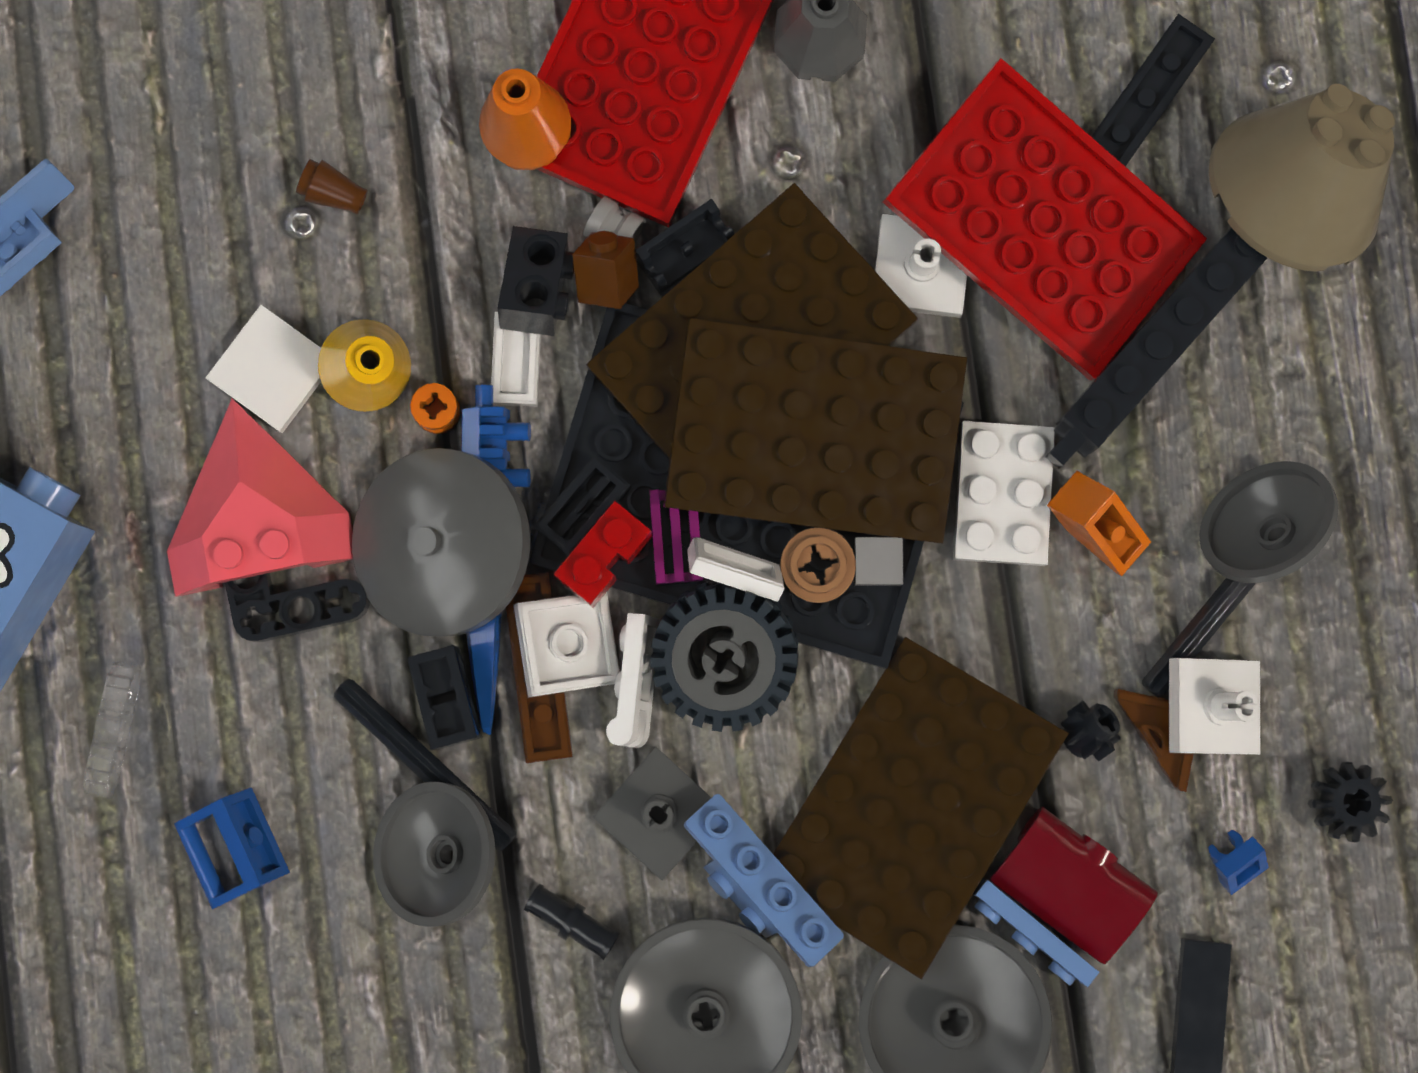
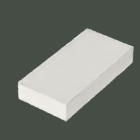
M495 312L491 377L493 405L538 407L541 334L500 329L498 312Z
M693 537L687 550L690 573L743 591L752 592L767 599L779 601L784 591L783 577L779 564Z

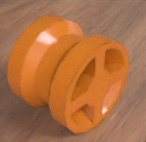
M438 383L426 384L418 388L412 396L410 403L411 413L415 421L425 431L433 434H443L452 430L458 423L461 414L460 404L452 391L445 385Z

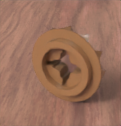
M811 528L798 533L788 542L781 556V572L785 584L791 593L806 602L825 603L838 598L849 588L856 571V560L849 543L840 534L825 528ZM811 546H815L816 553H819L821 560L829 559L832 561L837 559L838 563L832 564L831 567L825 569L824 585L822 586L814 572L798 571V569L804 568V565L811 562V554L813 553Z

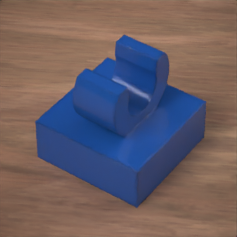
M1231 830L1227 834L1229 841L1235 846L1232 852L1223 854L1213 844L1208 847L1210 858L1215 864L1219 882L1230 895H1233L1269 867L1265 849L1253 836L1244 842L1238 832Z

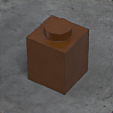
M610 231L592 232L572 254L578 303L621 309L639 287L634 238L617 236Z

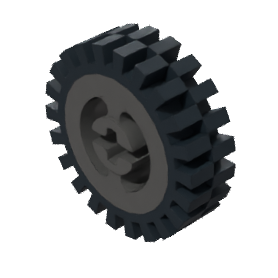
M708 582L699 584L696 590L692 592L687 590L681 594L678 601L672 603L666 610L653 637L651 645L653 651L650 657L651 668L655 670L653 676L655 686H661L663 690L661 697L667 705L672 702L676 706L674 713L682 719L686 714L694 718L692 724L702 728L703 722L712 724V731L722 732L723 726H732V732L743 730L744 724L751 722L753 727L762 722L764 715L768 713L771 716L778 710L779 703L782 700L785 702L790 693L792 683L795 681L799 653L797 633L794 634L792 629L793 622L789 615L785 616L783 614L782 605L777 601L772 602L752 592L743 591L719 582L715 585H708ZM728 626L732 628V630H720L713 634L710 644L707 643L702 656L704 669H699L692 657V643L696 637L712 627ZM746 641L753 642L759 654V665L753 674L739 683H720L734 680L738 676L740 667L744 668L748 648ZM726 648L731 649L734 652L732 659L727 658L724 663L716 659L718 652L723 653Z

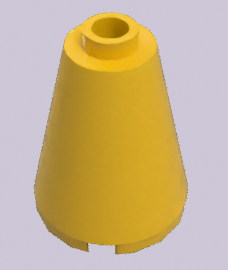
M359 319L342 324L326 338L318 357V373L324 389L337 403L351 410L375 411L390 405L403 393L410 378L411 359L405 342L392 328L378 321ZM364 352L370 353L376 358L378 362L376 368L367 369L361 364L360 359Z

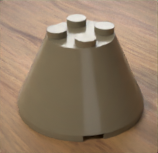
M1332 84L1325 91L1248 113L1237 118L1218 137L1209 159L1211 189L1214 198L1220 195L1231 215L1227 222L1256 251L1277 263L1294 269L1317 272L1325 271L1329 266L1343 263L1347 265L1353 262L1371 244L1378 229L1394 149V135L1392 131L1395 125L1394 115L1388 108L1375 105L1366 97L1350 91L1346 86Z

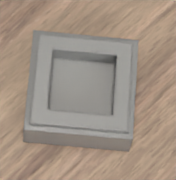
M856 537L854 539V556L856 560L855 586L903 585V538Z

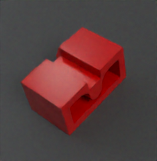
M614 501L557 569L554 576L584 602L594 608L617 580L616 576L609 570L619 558L630 565L653 537L652 531Z

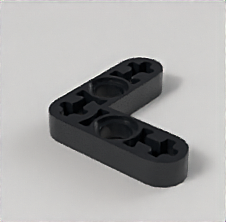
M270 573L259 575L258 582L249 589L240 588L235 580L225 582L234 628L242 638L252 642H265L354 622L361 619L367 613L370 606V601L366 596L364 588L360 583L351 579L335 580L274 594ZM348 588L350 593L359 595V601L352 604V612L347 613L346 609L341 606L327 608L331 618L324 619V605L319 597V593L326 592L325 600L327 601L342 598V590ZM299 598H308L314 605L312 619L304 624L295 623L290 616L291 604ZM280 602L279 615L285 625L284 629L278 630L279 622L275 620L261 624V632L256 634L254 628L245 626V620L252 618L253 609L256 608L257 612L262 615L275 614L277 611L273 604Z

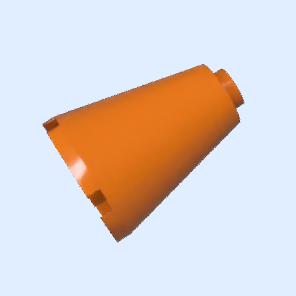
M515 68L503 72L496 79L482 107L479 129L483 143L493 157L515 170H535L554 161L565 144H567L570 138L571 116L565 100L553 87L529 71Z

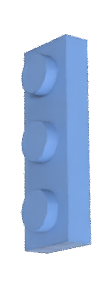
M982 878L973 894L979 899L974 907L995 925H997L1001 918L1016 930L1011 938L1032 955L1040 949L1053 960L1048 969L1069 986H1071L1075 979L1086 987L1092 983L1099 974V971L990 881Z

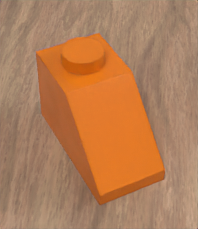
M1076 471L1047 504L1066 531L1120 576L1124 575L1151 543L1116 492L1079 471Z

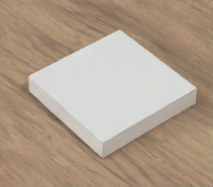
M260 305L206 376V379L280 433H283L321 383L318 373V357L321 347Z
M607 592L594 608L577 595L522 602L514 605L528 698L615 684V679L620 669Z

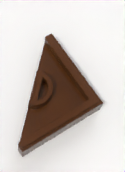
M1115 689L1114 698L1175 790L1187 792L1194 753H1169V700Z

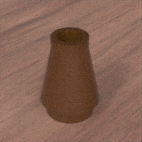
M309 159L299 179L296 193L304 196L305 202L341 209L358 215L368 190L353 182L326 161L321 160L318 163Z

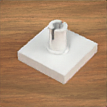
M882 214L874 269L876 273L912 312L961 318L967 275L941 253V247L935 240L924 239L897 215Z
M1193 658L1169 659V753L1260 755V661Z

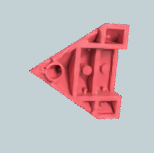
M233 398L230 401L167 549L176 597L222 588V583L304 565L317 568L353 560V525L350 513Z

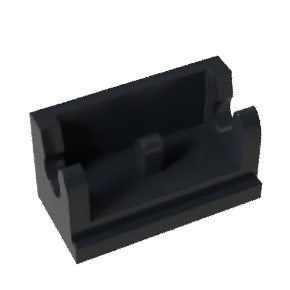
M710 199L636 249V260L660 296L664 297L735 234L731 226L726 227L720 217L719 208L713 199Z

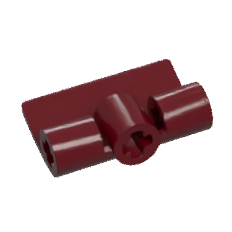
M1041 806L1027 821L1017 838L1018 844L990 877V881L1098 962L1106 964L1145 917L1155 902L1158 892L1118 863V858L1101 844L1085 834L1080 835Z

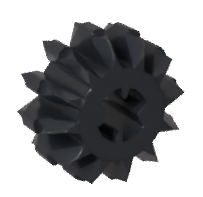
M1341 762L1339 772L1333 767L1323 769V775L1327 783L1313 781L1311 784L1314 791L1321 793L1320 799H1311L1307 803L1310 808L1322 810L1316 816L1315 824L1321 827L1329 825V837L1340 839L1345 834L1348 842H1359L1362 833L1368 837L1376 836L1378 832L1374 821L1387 823L1390 820L1385 812L1380 811L1381 804L1389 805L1393 801L1391 796L1379 794V791L1384 788L1387 781L1381 777L1371 779L1372 768L1368 765H1361L1356 769L1352 762ZM1346 794H1355L1351 797V800H1357L1354 810L1346 809L1350 806L1343 803Z

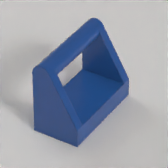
M252 787L223 797L174 823L212 910L290 873ZM213 816L243 881V884L227 892L224 890L196 827V824Z

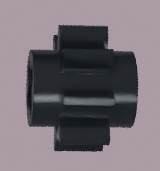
M1081 701L1067 712L1068 718L1062 721L1061 725L1064 727L1063 730L1069 733L1064 744L1073 755L1086 759L1093 754L1099 762L1115 751L1114 744L1121 740V737L1118 735L1120 723L1110 708L1098 703L1089 708L1084 701Z

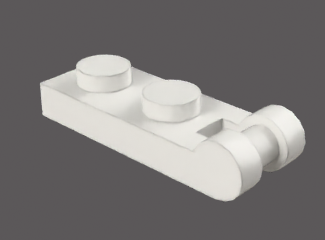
M628 613L627 623L621 629L619 642L620 649L623 652L622 670L618 672L614 685L615 695L618 698L617 716L609 722L606 729V735L612 744L630 748H640L645 745L650 732L655 684L653 680L655 670L650 665V657L653 651L651 645L661 620L646 614Z

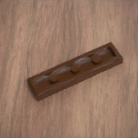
M549 572L524 575L517 593L506 606L526 763L573 757L565 692L528 698L514 605L517 603L553 598Z

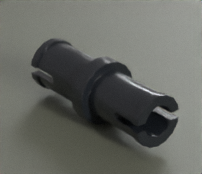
M542 884L536 887L524 908L526 912L532 913L559 930L558 936L562 939L567 940L570 937L600 956L603 960L607 957L620 935L617 931L611 930L584 913L586 908L581 904L577 903L573 906L544 888Z

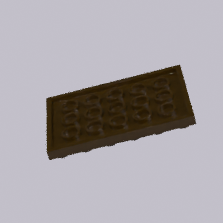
M793 183L592 358L586 366L670 459L687 321L689 318L890 346L918 321V317L803 191Z
M689 318L687 321L663 507L943 544L968 357Z
M905 637L891 659L888 669H885L773 855L837 927L922 980L1069 733Z

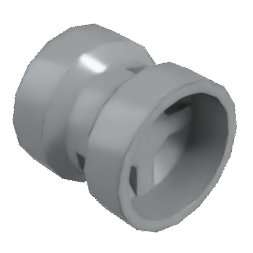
M605 196L597 204L588 219L583 236L587 238L592 232L610 231L617 236L634 238L636 243L646 221L634 212L623 217L624 213L619 209L618 203Z

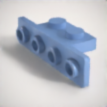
M48 159L41 161L0 197V296L11 289L17 281L62 243L42 217L74 190V186Z
M715 794L684 822L685 829L712 858L703 867L710 875L707 878L710 886L722 898L727 899L730 897L741 910L739 917L746 927L758 934L761 933L765 938L778 933L807 967L815 966L843 939L842 931L720 794Z

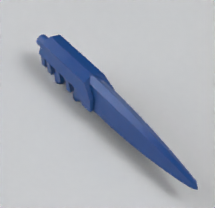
M475 385V407L465 408L461 411V451L476 455L490 462L509 479L514 487H530V469H507V461H510L507 441H530V422H508L510 420V410L505 407H493V385ZM501 613L484 626L466 633L480 726L482 731L488 735H491L496 697Z

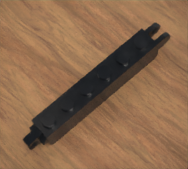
M1230 227L1057 421V427L1053 431L1061 439L1045 458L1060 469L1076 451L1083 458H1086L1097 450L1264 263L1267 257L1247 244Z

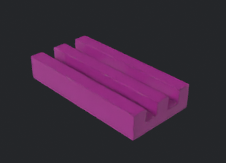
M649 490L656 585L703 581L701 576L690 572L684 573L679 509L669 508L674 573L665 574L660 501H664L665 490ZM688 510L691 542L693 537L700 538L699 518L697 511Z

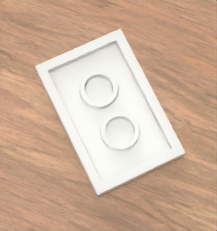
M962 421L960 424L953 560L1034 566L1048 565L1051 510L1047 504L1051 501L1053 464L1045 456L1054 447L1055 432L1053 430L1055 427Z

